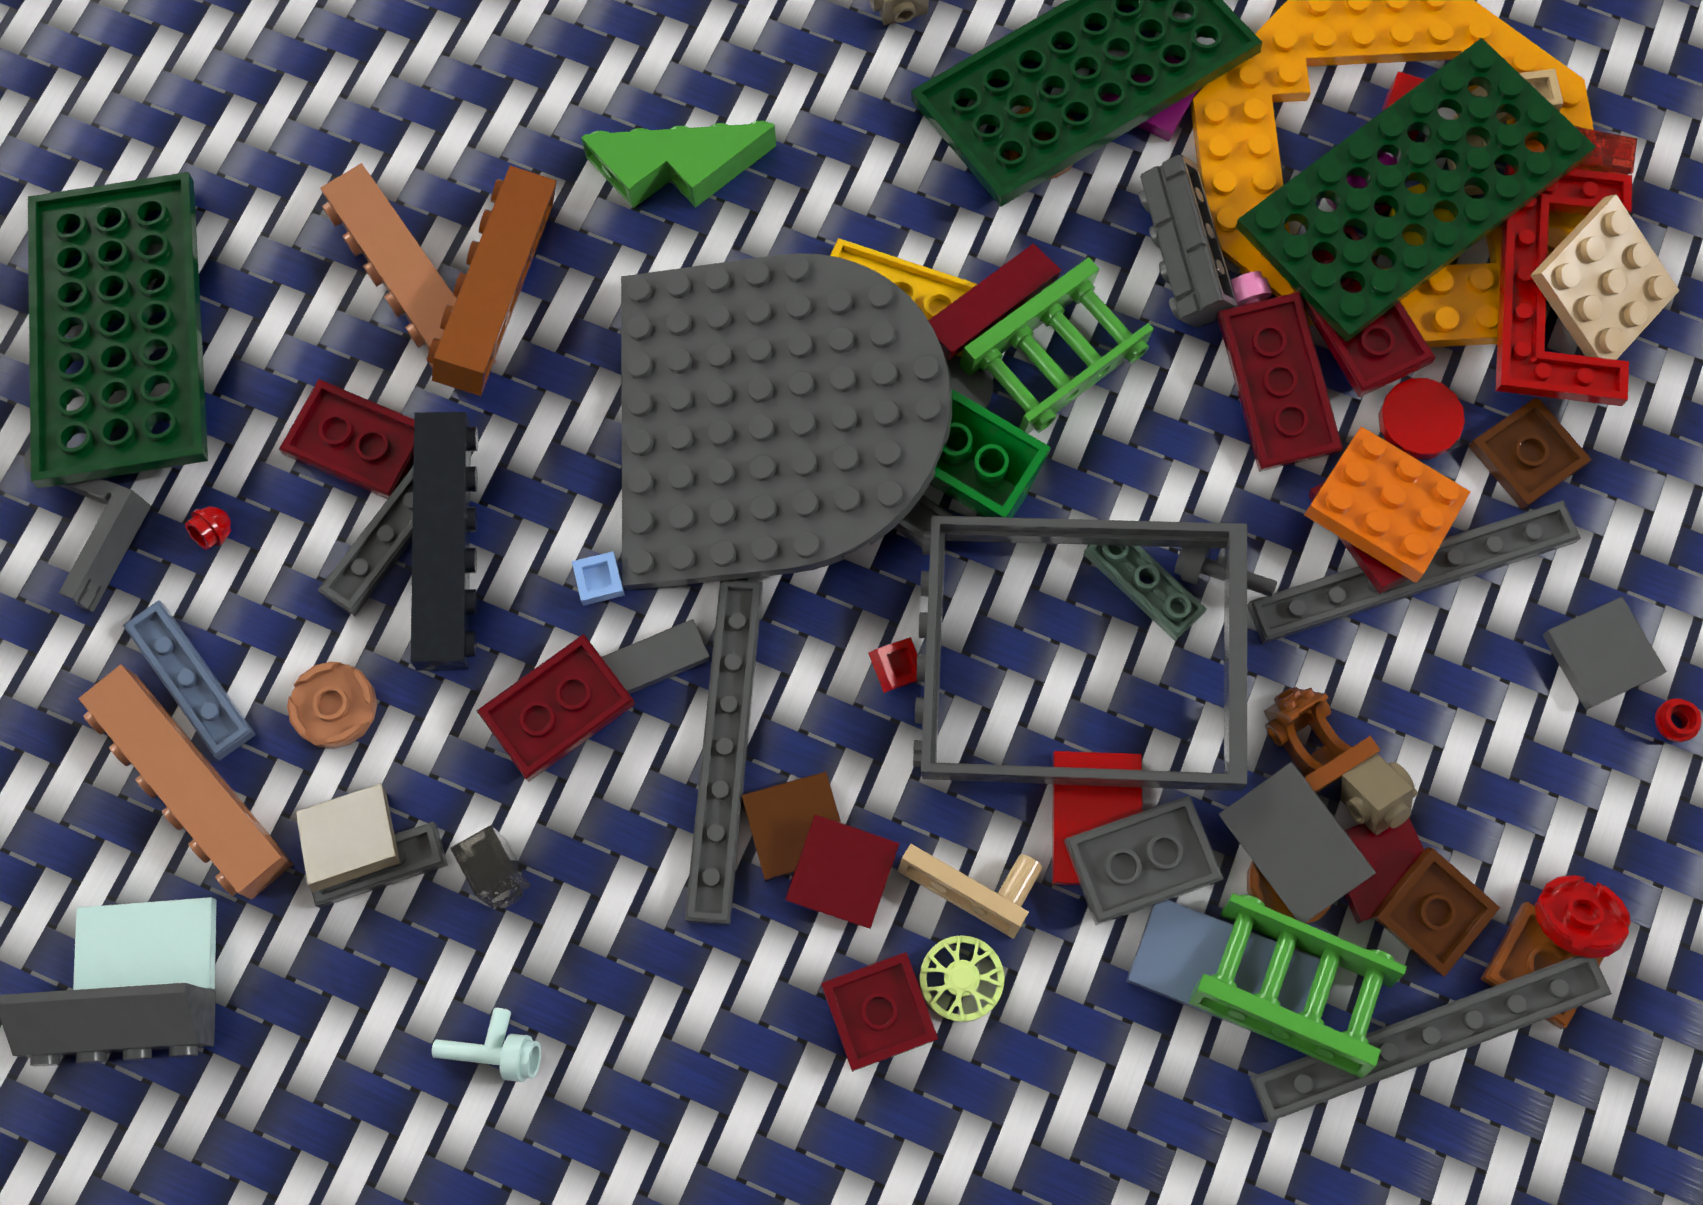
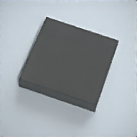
M1623 597L1551 628L1542 634L1585 710L1660 677L1667 672Z

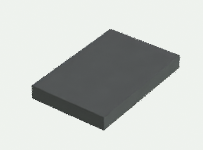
M1293 762L1287 764L1219 813L1221 819L1296 920L1306 923L1376 873Z
M1190 795L1064 840L1065 847L1096 926L1221 882L1224 879Z

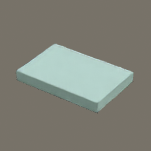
M209 897L77 908L73 990L189 983L209 990H215L217 900Z

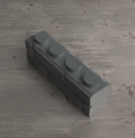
M1176 155L1164 161L1161 166H1155L1142 173L1140 178L1144 190L1140 191L1139 197L1145 210L1151 214L1153 225L1149 227L1151 239L1160 248L1163 261L1159 263V269L1162 277L1170 284L1174 297L1169 299L1171 311L1178 320L1195 328L1202 327L1215 321L1219 311L1238 307L1197 164L1183 155Z

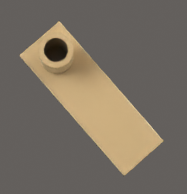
M910 844L901 859L897 872L1014 939L1029 911L1021 906L1038 878L1042 865L1032 857L1020 854L999 892L996 893L915 845Z

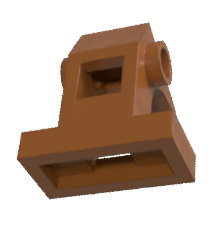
M1294 687L1278 694L1274 698L1275 704L1264 710L1269 721L1265 724V728L1269 737L1276 745H1283L1304 775L1306 781L1318 793L1340 779L1343 774L1381 750L1371 736L1353 747L1346 744L1338 737L1326 719L1327 716L1331 715L1330 706L1326 701L1329 698L1327 694L1314 692L1312 688L1303 690ZM1308 725L1324 745L1311 755L1306 751L1296 734Z

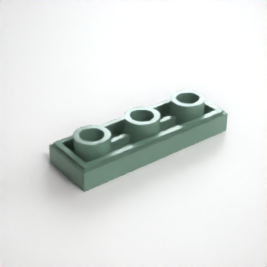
M1089 545L1084 551L1083 555L1175 642L1207 610L1204 605L1140 546ZM1147 576L1151 579L1152 583L1144 584L1140 581L1139 577Z

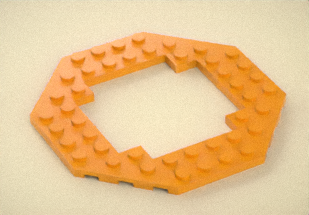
M1287 0L1255 33L1262 41L1261 52L1205 85L1191 103L1197 166L1222 253L1240 268L1239 273L1242 275L1261 271L1262 276L1268 279L1272 293L1277 297L1295 292L1289 282L1236 228V224L1241 216L1283 186L1273 103L1308 100L1311 93L1307 70L1309 66L1452 60L1482 38L1518 73L1549 69L1556 70L1564 103L1559 112L1596 146L1592 155L1574 169L1602 172L1585 80L1474 0ZM1470 86L1468 87V90L1471 93L1479 86ZM1514 118L1506 122L1507 124H1515L1516 120ZM1536 140L1525 141V145L1530 151H1545L1544 146ZM1549 211L1548 256L1587 215ZM1288 222L1284 227L1290 233ZM1498 226L1486 235L1490 263L1447 265L1400 301L1429 347L1497 344L1502 226ZM1306 312L1307 320L1310 327L1311 324L1314 325V323L1312 322L1311 318Z

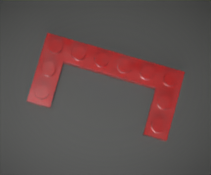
M1507 164L1504 169V175L1515 174L1512 166ZM1573 169L1502 223L1495 391L1623 406L1628 401L1629 361L1544 351L1546 298L1530 275L1548 256L1549 211L1588 215L1604 197L1617 194L1630 214L1632 212V175Z

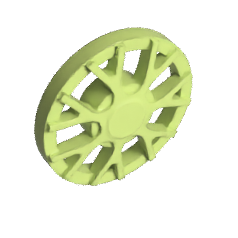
M953 936L938 942L925 956L920 970V987L926 1002L937 1014L951 1021L969 1022L985 1016L995 1007L1004 988V970L998 955L988 944L971 936ZM957 943L956 950L953 951L949 945ZM961 943L975 946L971 962L959 959ZM943 948H946L954 959V962L947 968L943 967L934 957ZM978 948L982 949L985 953L979 956L977 954ZM989 956L994 963L995 969L980 975L975 964ZM931 960L936 964V968H928ZM927 972L944 973L945 985L928 987ZM997 973V981L991 979L990 976ZM980 980L997 986L992 999L976 991ZM946 990L956 996L954 1003L948 1011L936 1003ZM929 991H937L938 994L933 999ZM973 995L979 1011L964 1014L961 997ZM981 999L989 1002L983 1008L980 1003ZM956 1006L959 1007L960 1014L952 1013Z

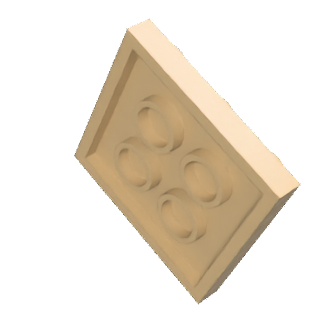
M1617 194L1604 197L1530 275L1583 354L1589 357L1614 360L1621 356L1680 291Z

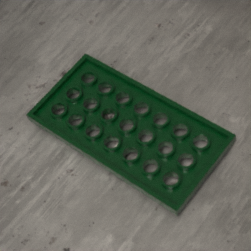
M1066 0L911 90V101L999 206L1002 207L1259 54L1262 48V41L1223 0ZM1124 5L1127 7H1135L1136 10L1130 13H1124L1119 11L1117 8ZM1175 12L1189 13L1191 17L1178 19L1172 14ZM1094 24L1103 25L1105 28L1100 31H1090L1086 26ZM1147 30L1158 32L1160 35L1155 38H1146L1140 33ZM1199 37L1212 38L1215 42L1204 45L1197 42L1196 39ZM1061 42L1065 44L1070 43L1073 47L1068 50H1058L1054 45ZM1112 49L1125 50L1128 54L1122 57H1115L1108 52ZM1170 55L1181 57L1183 61L1172 64L1165 61L1164 58ZM1025 61L1041 64L1035 69H1026L1021 66ZM1083 67L1094 69L1096 72L1090 76H1082L1076 71ZM1142 74L1148 75L1151 80L1139 83L1134 81L1132 77ZM997 79L1007 81L1008 85L1003 88H994L989 83ZM1052 86L1062 88L1064 91L1058 95H1049L1043 90ZM1104 93L1116 94L1119 99L1114 102H1105L1099 97ZM963 98L976 102L970 107H960L956 104L958 100ZM1020 105L1029 107L1031 111L1026 114H1016L1011 109ZM1075 112L1085 114L1087 118L1076 122L1068 119L1066 116ZM985 124L999 128L991 134H985L978 130L979 127ZM1042 131L1052 133L1054 137L1048 141H1040L1034 135ZM1010 150L1019 152L1022 155L1013 161L1005 160L1001 157L1004 152Z
M1481 38L1237 220L1236 228L1296 291L1300 292L1301 296L1348 342L1590 157L1596 146ZM1473 85L1481 86L1487 91L1488 96H1473L1469 92L1468 87ZM1450 108L1456 112L1458 118L1455 120L1444 119L1439 115L1438 109ZM1501 112L1509 113L1515 118L1516 123L1503 124L1497 119L1496 114ZM1412 130L1421 131L1427 136L1428 141L1423 143L1414 142L1407 133ZM1469 135L1480 136L1486 142V146L1473 147L1467 142L1466 137ZM1536 140L1544 146L1545 151L1532 152L1526 147L1525 141ZM1380 153H1390L1395 156L1398 163L1395 165H1384L1378 160L1377 155ZM1438 158H1448L1455 163L1456 169L1443 170L1438 167L1435 160ZM1507 163L1514 169L1515 174L1502 175L1495 169L1494 164ZM1353 175L1360 176L1367 182V187L1362 189L1353 188L1347 183L1346 178ZM1411 180L1418 181L1424 185L1426 192L1421 194L1412 193L1406 188L1405 183ZM1469 185L1477 186L1484 192L1485 197L1480 199L1471 198L1465 193L1464 187ZM1322 198L1330 199L1336 204L1337 209L1332 212L1322 211L1316 206L1315 201ZM1380 203L1388 204L1394 209L1395 215L1383 217L1375 211L1374 206ZM1439 208L1447 209L1453 214L1454 220L1442 222L1435 217L1433 211ZM1296 221L1305 227L1306 232L1302 235H1292L1285 229L1284 225L1288 222ZM1350 226L1357 227L1363 231L1365 238L1351 240L1346 237L1343 229ZM1405 232H1416L1423 238L1424 243L1418 246L1410 245L1403 239L1402 234ZM1316 250H1326L1331 253L1334 261L1329 264H1321L1313 258L1312 253ZM1376 255H1384L1392 261L1393 267L1380 269L1373 264L1371 258ZM1346 278L1355 279L1360 283L1362 290L1357 293H1349L1341 287L1340 281Z
M184 172L28 196L31 482L37 488H44L208 461L194 180L190 173ZM154 210L162 211L157 219L144 221L149 212ZM121 217L117 225L110 228L103 227L110 218ZM81 223L77 231L71 234H63L70 224ZM163 244V248L157 254L145 255L150 246ZM122 250V254L117 260L112 262L104 261L110 252ZM75 256L82 257L76 266L64 268V265L68 263L70 258ZM165 278L161 287L155 290L146 289L153 279ZM116 284L124 285L119 294L111 297L105 296L111 286ZM82 291V295L77 301L64 303L71 292ZM159 312L166 313V317L161 323L148 325V321L154 314ZM125 319L123 326L117 331H106L112 321ZM73 326H83V330L78 336L65 338V335ZM162 347L168 348L167 354L162 359L157 361L149 360V356L154 350ZM118 354L126 355L121 365L113 368L107 367L108 362L112 360L113 356ZM84 361L80 371L74 374H66V369L73 362ZM162 383L169 384V389L164 395L160 397L150 396L155 386ZM127 390L124 400L117 404L108 403L109 398L112 397L114 392ZM85 397V401L80 408L73 411L66 410L67 405L72 399ZM171 420V425L165 432L152 434V428L157 422ZM122 426L129 427L124 438L118 441L109 440L110 435L116 428ZM75 434H86V438L81 445L74 448L67 447L68 441Z

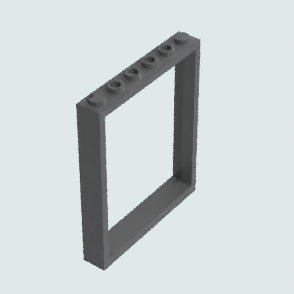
M932 516L931 530L923 529L922 554L930 555L929 571H921V596L928 597V612H920L919 638H926V655L918 654L917 681H925L924 697H916L915 723L923 724L922 740H914L913 767H921L922 779L1243 791L1247 785V524ZM972 541L1225 548L1224 773L937 763L945 542Z

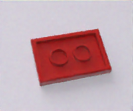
M1054 751L1053 767L1142 770V754ZM1052 784V885H1080L1064 840L1142 812V788Z

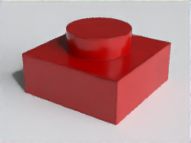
M911 637L877 648L868 653L883 693L917 682L918 654Z

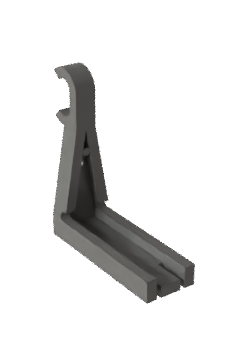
M29 448L25 453L23 461L25 468L31 473V454ZM102 479L58 485L106 505L59 591V594L76 602L77 606L94 612L151 507L149 503L133 490Z

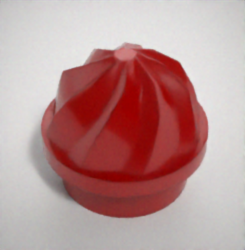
M209 506L193 511L191 519L185 523V528L190 537L201 548L208 550L213 545L221 546L225 542V539L231 532V521L225 511Z

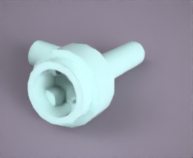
M494 1008L484 1045L436 1039L432 1046L433 1058L500 1065V1074L503 1080L524 1082L527 1078L533 1079L538 1072L541 1060V1046L539 1042L533 1041L532 1037L528 1035L510 1034L505 1040L511 1012L503 1008Z

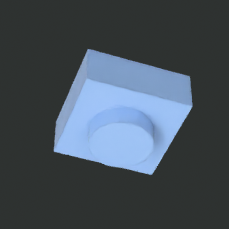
M614 551L572 561L583 606L625 596Z

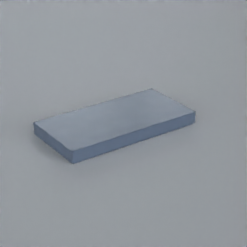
M1170 900L1153 905L1126 982L1242 1027L1189 1004L1193 989L1203 973L1209 976L1217 973L1233 925ZM1250 933L1234 978L1237 988L1253 995L1260 992L1277 942L1255 933ZM1294 949L1277 999L1281 1007L1295 1013L1303 1012L1320 962L1319 958Z

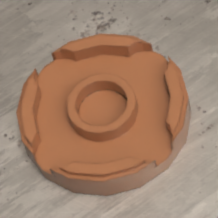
M332 661L315 665L300 675L294 684L295 688L292 691L291 697L289 696L287 710L290 723L303 739L317 747L335 749L352 744L362 737L374 721L377 708L375 690L367 677L353 666Z

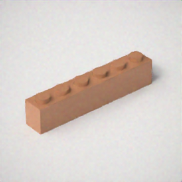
M361 163L320 187L327 200V203L322 205V208L335 227L340 224L344 226L347 233L342 235L354 256L364 255L368 263L363 265V268L374 285L377 287L382 283L389 292L384 298L396 317L402 314L406 316L410 324L405 326V329L416 346L420 348L425 344L429 350L432 340L434 338L441 340L444 330L440 329L446 306H454L457 298L453 296L450 288Z
M120 664L78 698L88 710L83 715L88 724L100 735L106 732L114 743L109 747L111 752L125 766L132 764L140 773L135 779L138 785L151 798L159 796L167 806L162 810L165 818L177 830L186 829L193 838L188 843L192 851L204 863L210 860L220 871L215 878L231 896L238 893L252 900L294 865L136 674Z

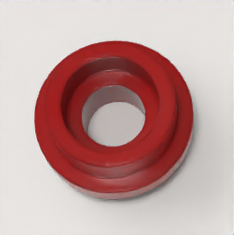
M1676 698L1670 699L1658 707L1655 714V724L1658 731L1666 739L1673 742H1685L1694 738L1700 731L1702 717L1699 709L1693 703ZM1671 715H1676L1681 719V728L1673 724Z

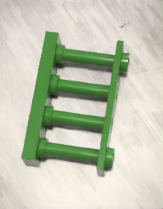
M1089 257L964 347L959 366L969 376L980 368L984 372L989 371L1026 412L1019 429L1028 434L1034 429L1038 433L1045 430L1056 419L1055 413L1126 360L1132 364L1149 349L1146 343L1154 328L1147 323L1132 335L1093 292L1095 290L1093 284L1099 268ZM1073 301L1076 304L1082 303L1119 345L1101 357L1064 316V308ZM1043 323L1045 326L1051 325L1088 366L1086 370L1072 380L1032 337L1034 334L1033 330ZM1010 347L1020 348L1057 391L1039 403L1001 360L1003 357L1002 353Z
M1232 893L1223 907L1220 916L1235 923L1217 973L1211 976L1203 973L1193 989L1189 1004L1363 1079L1376 1067L1381 1049L1368 1044L1369 1041L1365 1038L1381 986L1384 985L1391 988L1405 974L1407 966L1395 962L1394 958L1384 951L1377 949L1367 950L1267 908L1256 897L1250 895L1239 896ZM1251 930L1277 940L1260 992L1254 995L1237 988L1234 982ZM1295 948L1321 958L1304 1010L1299 1013L1281 1007L1280 1002L1277 1000ZM1338 966L1364 977L1348 1029L1343 1032L1325 1026L1324 1021L1321 1019Z

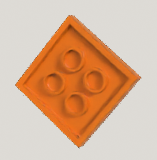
M1361 426L1304 516L1414 583H1417L1428 568L1471 491Z

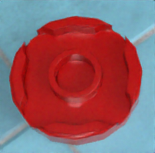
M1410 378L1397 384L1384 398L1378 413L1379 428L1385 440L1415 459H1433L1446 453L1461 437L1465 424L1463 406L1456 394L1443 383L1429 378Z
M1576 875L1560 876L1546 883L1535 903L1536 919L1543 933L1562 949L1574 955L1587 958L1608 957L1620 950L1629 934L1628 927L1631 924V920L1623 901L1611 889L1599 882L1594 886L1591 883L1584 882L1585 877Z

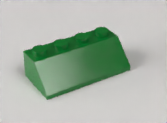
M952 389V419L947 444L944 443L941 456L935 467L936 473L930 485L983 517L1013 518L1028 495L1051 447Z

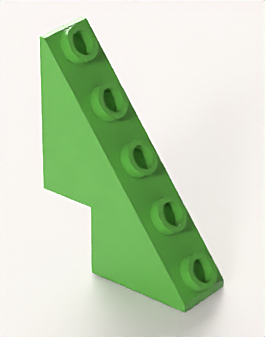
M754 121L750 124L742 125L716 123L710 127L694 128L674 126L663 130L637 128L630 132L615 133L595 131L581 137L586 158L633 209L670 181L696 208L776 147L775 125L766 121Z

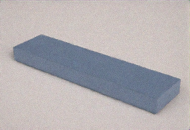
M158 600L123 624L130 637L216 759L222 760L256 735L165 604Z

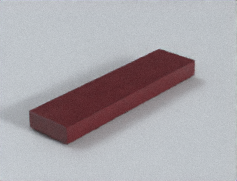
M1033 243L928 320L935 331L945 358L949 361L961 352L964 347L1058 279L1062 270Z

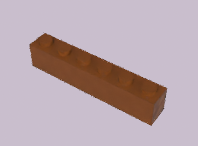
M511 165L504 180H496L491 196V202L495 204L492 211L484 210L480 221L479 233L482 234L480 242L472 241L466 259V264L470 265L467 274L460 272L456 280L453 296L457 297L454 306L447 305L444 310L440 329L444 330L441 340L434 338L430 345L427 362L433 364L432 381L479 396L482 395L553 207L557 180Z

